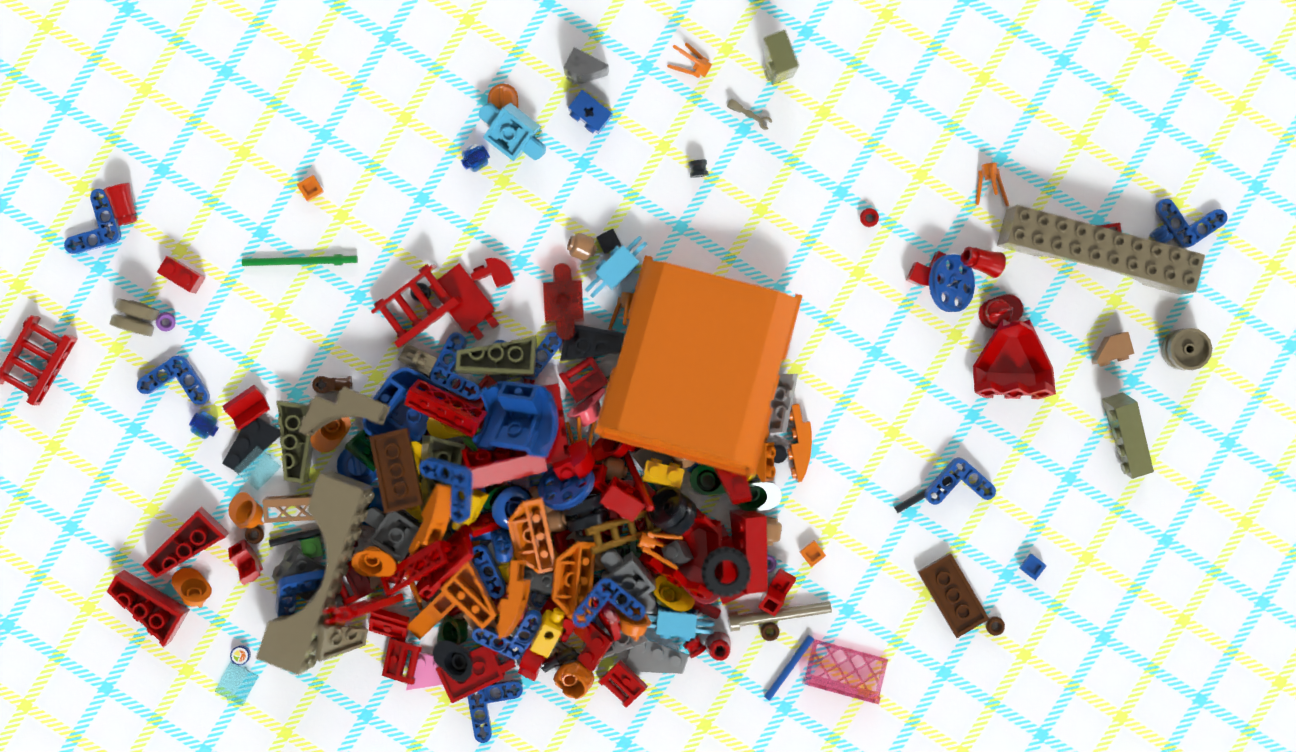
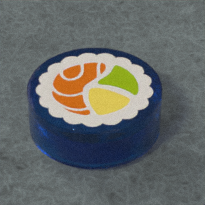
M244 645L236 646L230 653V659L236 665H244L251 657L249 648Z

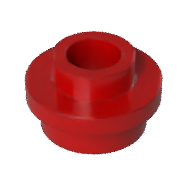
M867 208L860 214V222L865 227H873L879 221V214L875 209ZM866 215H871L872 221H867Z

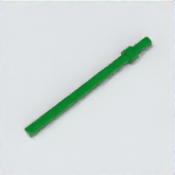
M342 254L320 257L242 259V266L334 264V266H342L345 263H358L357 255L343 256Z

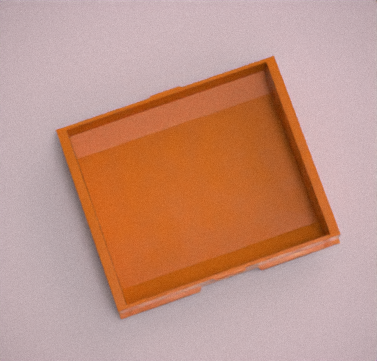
M645 255L627 316L629 324L616 367L612 368L594 433H598L600 437L737 474L749 477L755 475L772 413L770 404L771 400L774 399L780 378V366L787 357L803 295L795 293V296H791L778 290L667 262L653 261V257Z

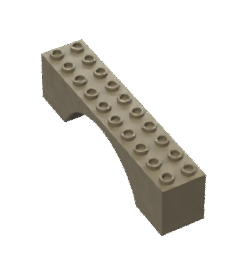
M1015 205L1006 209L997 242V247L1031 256L1049 257L1098 267L1130 277L1144 286L1178 295L1196 292L1206 256L1198 252L1021 205Z
M334 471L319 473L306 511L318 524L326 545L327 565L322 585L313 600L300 612L282 615L267 623L255 659L298 676L315 666L317 662L315 653L320 625H330V623L325 624V619H329L330 613L323 614L322 610L330 606L336 607V596L340 594L343 587L341 581L349 570L347 565L349 558H352L355 553V541L359 539L362 529H360L361 524L368 515L367 506L374 498V486Z

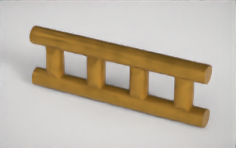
M643 509L635 520L644 518L647 529L637 532L634 521L631 522L628 519L619 517L586 528L585 533L587 536L593 535L595 546L590 548V552L594 555L638 540L642 532L648 533V531L659 533L661 529L649 521L647 509ZM627 523L630 534L620 537L617 526ZM610 529L613 540L603 543L600 532Z

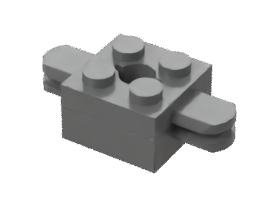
M377 507L368 509L365 523L376 530L369 541L399 562L403 561L408 553H410L408 549L421 524L402 510L386 514Z
M614 548L603 551L601 563L605 566L606 570L601 573V578H610L644 606L645 612L652 611L656 606V598L652 593L656 589V579L633 551L623 558ZM603 583L606 589L613 595L615 591L609 587L610 583ZM618 594L616 597L617 602L624 604L626 602V595Z

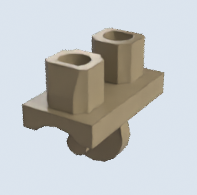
M406 343L398 361L429 376L438 358Z

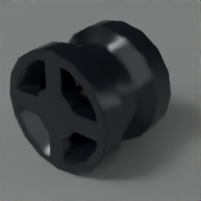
M706 159L688 162L691 168L690 178L709 175L708 170H706Z
M416 283L427 299H429L431 290L428 285ZM410 290L411 297L415 301L420 302L413 291Z

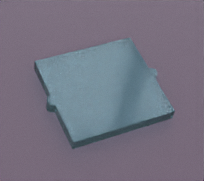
M256 446L237 465L234 471L244 479L245 483L248 482L258 491L281 468V465L271 458V454L265 453L260 447Z
M231 661L215 692L226 697L227 701L232 700L243 706L259 676L247 670V667H241Z

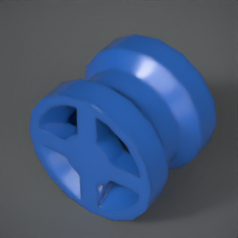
M1166 224L1149 234L1156 242L1164 244L1174 238L1173 234L1168 232Z

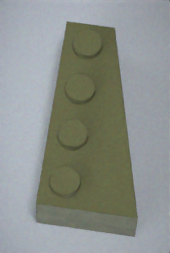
M1123 392L1101 399L1116 444L1117 453L1121 459L1120 466L1122 472L1132 479L1153 473L1154 469L1138 402Z

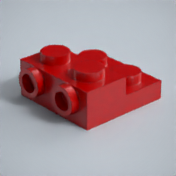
M592 597L593 605L597 607L599 599ZM607 600L596 615L615 642L621 638V628L618 622L620 618L615 611L616 606Z

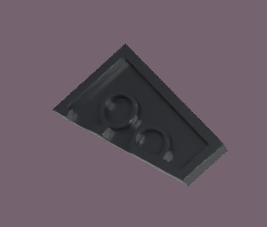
M568 323L560 361L618 354L621 352L625 334Z
M258 417L241 429L222 464L237 473H241L264 450L281 437L280 429Z

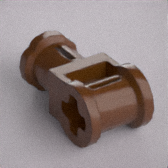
M318 376L312 382V387L317 393L340 391L343 386L352 389L353 386L352 376L347 378ZM322 379L327 384L326 387H323V390L321 387H318V383H321Z

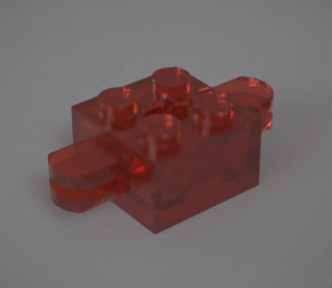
M559 263L553 269V282H543L546 324L556 323L557 336L559 339L567 341L572 339L575 334L574 322H585L582 280L572 281L569 265Z

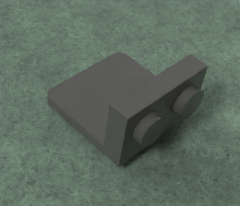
M293 545L291 549L286 551L282 562L274 568L272 578L277 584L283 577L324 570L326 566L305 556L298 546ZM316 590L297 593V596L309 600Z

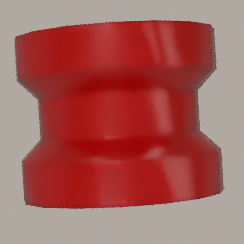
M696 635L695 638H690V641H686L683 644L684 649L689 651L690 658L700 655L707 649L700 642L699 635Z

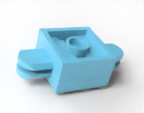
M488 103L480 108V119L490 126L483 138L512 161L519 158L523 152L533 160L540 159L546 153V145L535 137L541 126L512 103L504 106L502 110L492 103Z
M640 236L627 248L624 245L620 248L616 246L609 253L611 257L607 261L603 259L596 266L597 271L595 273L598 277L586 287L585 291L588 293L600 280L603 282L591 293L590 296L592 298L606 285L613 291L639 265V261L635 256L646 247L647 243L644 241L633 253L630 251L642 240Z
M658 605L657 614L646 613L648 618L653 620L649 628H656V634H659L660 638L670 639L671 636H677L679 640L690 641V638H695V633L714 634V629L700 626L712 627L715 626V622L697 619V612L694 609L686 612H677L671 608Z

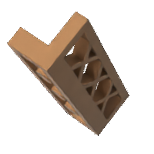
M312 494L265 497L262 500L264 523L314 520L305 511ZM290 506H295L300 510V513L297 516H290L286 510ZM268 507H275L281 513L278 517L269 518Z

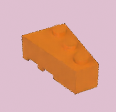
M469 560L440 588L482 630L497 615L498 609L472 560Z

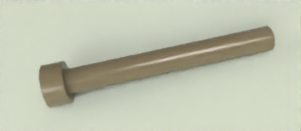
M829 601L782 608L775 617L765 611L738 615L737 611L727 613L730 632L740 631V626L832 613V606Z

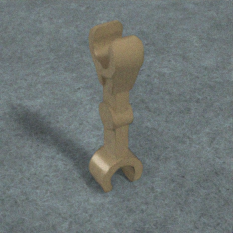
M733 99L727 104L729 109L743 113L746 117L758 121L761 129H769L763 125V121L767 120L772 123L770 117L761 118L752 111L744 109L741 104Z

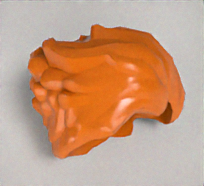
M576 660L575 662L563 664L556 671L553 680L555 685L563 690L562 693L564 695L579 699L585 696L592 687L595 678L593 671H589L582 663Z

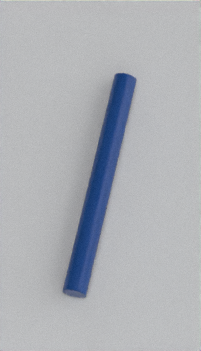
M808 634L764 695L767 700L770 701L814 641L812 636Z

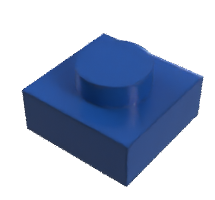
M1030 553L1019 569L1036 581L1047 565Z

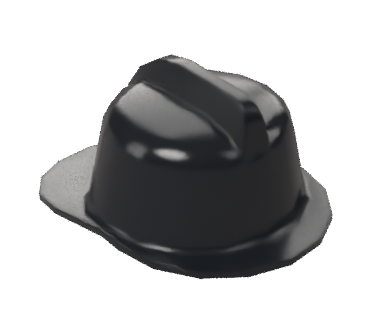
M447 640L435 644L432 655L437 665L453 680L459 682L467 680L473 670V659L470 652Z

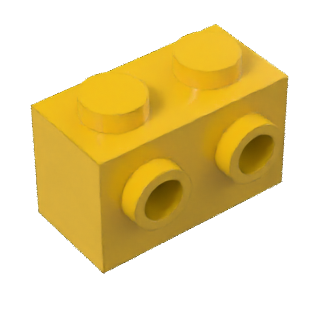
M651 458L650 461H645L641 477L642 481L665 487L681 488L685 469L680 468L681 465L669 463V466L661 464L662 460Z

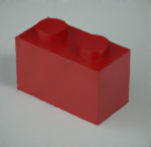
M170 256L165 257L157 270L158 274L186 291L195 294L206 278Z
M615 476L602 492L600 503L604 507L612 509L622 518L628 519L631 522L635 520L645 507L639 491Z

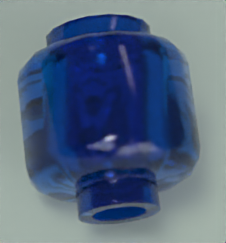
M473 144L462 151L463 159L460 162L465 170L470 169L472 172H477L488 165L490 156L483 145Z
M205 411L196 412L189 423L190 432L202 439H207L209 436L214 437L219 429L216 426L218 420Z

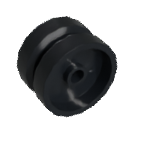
M664 487L651 498L654 510L647 511L648 519L666 534L682 535L694 524L697 516L696 504L676 487Z
M602 493L588 495L577 505L563 509L565 516L577 515L567 521L569 532L586 529L610 520L607 510L599 509L594 511V509L603 506L600 503Z

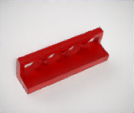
M420 379L410 387L404 405L472 438L476 435L480 423L487 414L486 411ZM418 387H421V388L425 389L426 391H422V390H419V389H417V388H418ZM470 413H474V414L478 415L479 417L477 418V417L471 415Z
M437 540L396 564V570L391 576H380L385 595L391 596L447 563L446 553L452 550L451 543ZM438 557L441 558L437 562H433V560L437 559ZM389 583H395L394 587L390 588Z

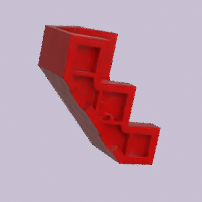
M1002 319L973 365L974 393L984 398L1004 395V399H1020L1023 395L1031 396V399H1042L1056 395L1054 368L1031 321L1022 322L1021 320H1014L1009 323Z
M697 508L694 524L688 531L682 534L683 539L655 537L658 542L670 544L675 540L686 541L693 555V560L678 567L677 570L645 552L642 553L639 560L651 572L655 574L659 572L670 583L679 588L683 586L691 591V595L709 601L713 593L708 590L703 582L702 565L705 557L711 551L719 547L722 548L721 521L711 519ZM655 545L654 549L650 548V550L665 558L661 550L663 547ZM723 561L719 562L715 567L714 573L718 581H721L723 578Z

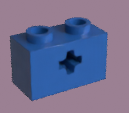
M584 90L580 91L568 107L569 115L577 122L581 120L585 123L584 127L592 134L594 132L599 134L613 117L612 112ZM593 110V117L590 115L586 117L585 111Z

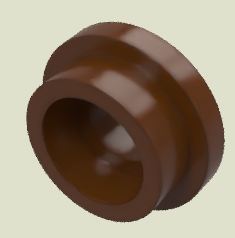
M259 525L254 528H247L245 531V538L251 544H258L264 539V530ZM253 531L258 532L257 538L252 536Z
M993 616L986 621L985 627L989 634L998 636L1004 632L1005 623L1000 617ZM996 622L998 627L993 629L992 624Z
M773 622L764 623L760 629L761 636L766 641L776 640L780 633L779 627ZM772 628L773 633L767 634L766 630Z

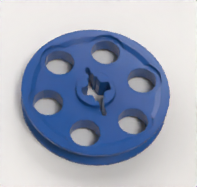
M943 255L932 266L929 276V289L931 297L938 308L945 312H959L964 310L973 298L975 290L974 273L972 268L963 265L961 255ZM947 260L950 263L949 269L946 267ZM960 265L963 268L962 274L959 271ZM938 274H939L940 277H941L940 283H938V280H937ZM964 283L967 286L966 292L963 289ZM942 293H944V295H945V301H944V302L942 301V298H941V297H942ZM956 297H957V299H958V305H957V306L955 305V298H956Z
M552 466L543 474L539 481V497H542L544 504L551 509L563 510L571 508L583 501L591 492L595 480L594 473L591 471L582 479H579L576 475L560 481ZM554 480L551 485L546 486L549 481ZM586 482L585 486L578 488L581 483ZM556 494L554 498L548 500L549 496ZM568 495H572L569 500L564 501Z

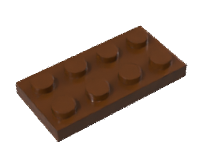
M409 428L369 437L384 513L424 505Z
M950 552L917 571L955 638H959L989 620L984 608Z

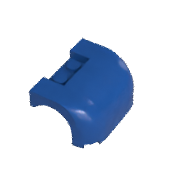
M400 368L393 371L373 398L391 407L383 425L363 418V429L370 436L409 428L411 442L416 441L420 443L422 434L425 435L428 431L427 420L429 416L404 405L408 390L420 379L447 393L449 392L424 374L411 368ZM418 387V388H417V389H419V390L426 391L425 389H423V388H421V387Z
M497 381L495 385H491L488 388L484 387L480 392V396L487 414L481 431L472 438L475 446L479 449L493 451L496 447L524 450L528 452L529 456L547 458L558 431V410L551 392L546 390V387L508 381Z

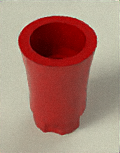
M130 183L118 184L103 189L113 210L114 217L117 219L118 226L137 222L135 215L137 213L133 203Z
M966 247L961 254V262L969 268L983 272L992 278H997L1004 271L1006 257L1002 252Z
M719 631L709 634L705 640L706 652L717 661L727 659L731 649L730 638L725 633ZM717 646H722L721 650H716Z

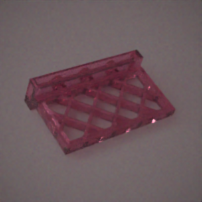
M814 639L802 684L879 705L880 692L888 659ZM817 644L825 646L828 654L820 659L816 653ZM838 650L843 651L847 657L840 663H837L833 656V653ZM856 655L861 656L865 662L858 668L855 667L851 660ZM831 656L835 666L826 670L821 660ZM878 660L882 662L881 670L874 673L869 664ZM849 661L854 670L844 675L840 665ZM819 662L824 672L818 676L810 674L812 666ZM867 666L872 675L863 680L858 670ZM837 667L842 677L834 681L828 672ZM853 673H856L861 681L855 686L850 685L847 677ZM873 677L877 682L876 692L869 690L865 682Z

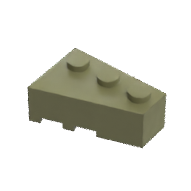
M786 29L763 37L766 68L764 74L767 81H771L772 85L794 77L800 65Z

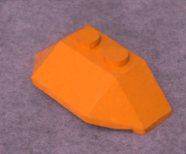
M540 497L522 501L507 520L515 557L517 559H525V565L534 569L538 574L554 571L556 558L543 499Z
M576 542L558 556L554 562L551 599L571 620L575 609L593 588L595 554H591L590 548L595 546V542ZM590 598L588 601V605L590 607L592 598ZM585 605L583 606L585 612L582 615H577L578 620H586L584 615L587 612L589 614L591 612Z

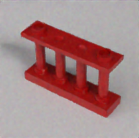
M428 264L424 265L418 270L420 274L387 299L381 298L373 304L375 308L371 310V313L374 314L381 311L398 334V339L394 341L398 348L411 341L462 302L458 295L454 297L449 296L432 274V271L437 268L435 264L430 266ZM424 277H426L443 300V305L438 309L436 306L433 307L416 284ZM409 288L427 310L428 317L424 320L417 317L401 295ZM393 300L397 301L411 320L413 328L409 331L401 327L387 308V305Z
M30 315L22 325L24 328L0 367V384H4L6 381L27 393L28 399L26 402L36 406L42 403L78 338L72 335L59 337L38 325L41 317ZM33 331L56 343L57 348L55 352L50 354L29 342L28 340ZM26 348L47 360L46 368L41 371L20 359L19 356L23 349ZM17 365L36 376L38 382L35 387H30L9 375L13 366Z

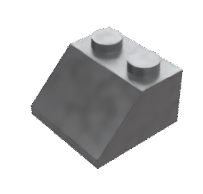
M575 47L563 67L564 74L567 76L566 79L574 84H577V82L583 84L605 77L609 73L608 64Z

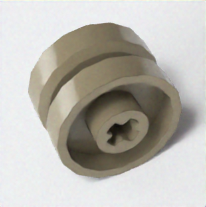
M117 298L114 308L119 312L125 313V316L112 314L109 325L152 337L155 327L143 320H157L159 310L149 307L144 303Z
M1183 328L1174 330L1165 337L1162 342L1161 352L1163 359L1170 367L1177 370H1196L1208 363L1212 356L1213 347L1211 340L1203 331L1194 328Z

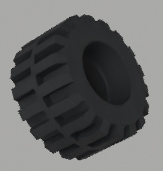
M728 546L719 547L705 557L702 565V578L708 590L712 591L713 594L720 597H733V595H738L742 590H745L750 582L751 568L749 561L736 548ZM723 560L732 561L738 568V575L731 583H722L715 577V567Z

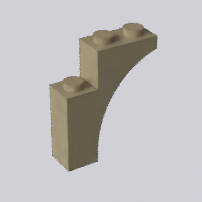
M343 386L342 390L337 394L336 403L316 395L310 400L308 404L309 410L300 422L299 432L313 436L326 424L346 417H362L383 425L391 407Z

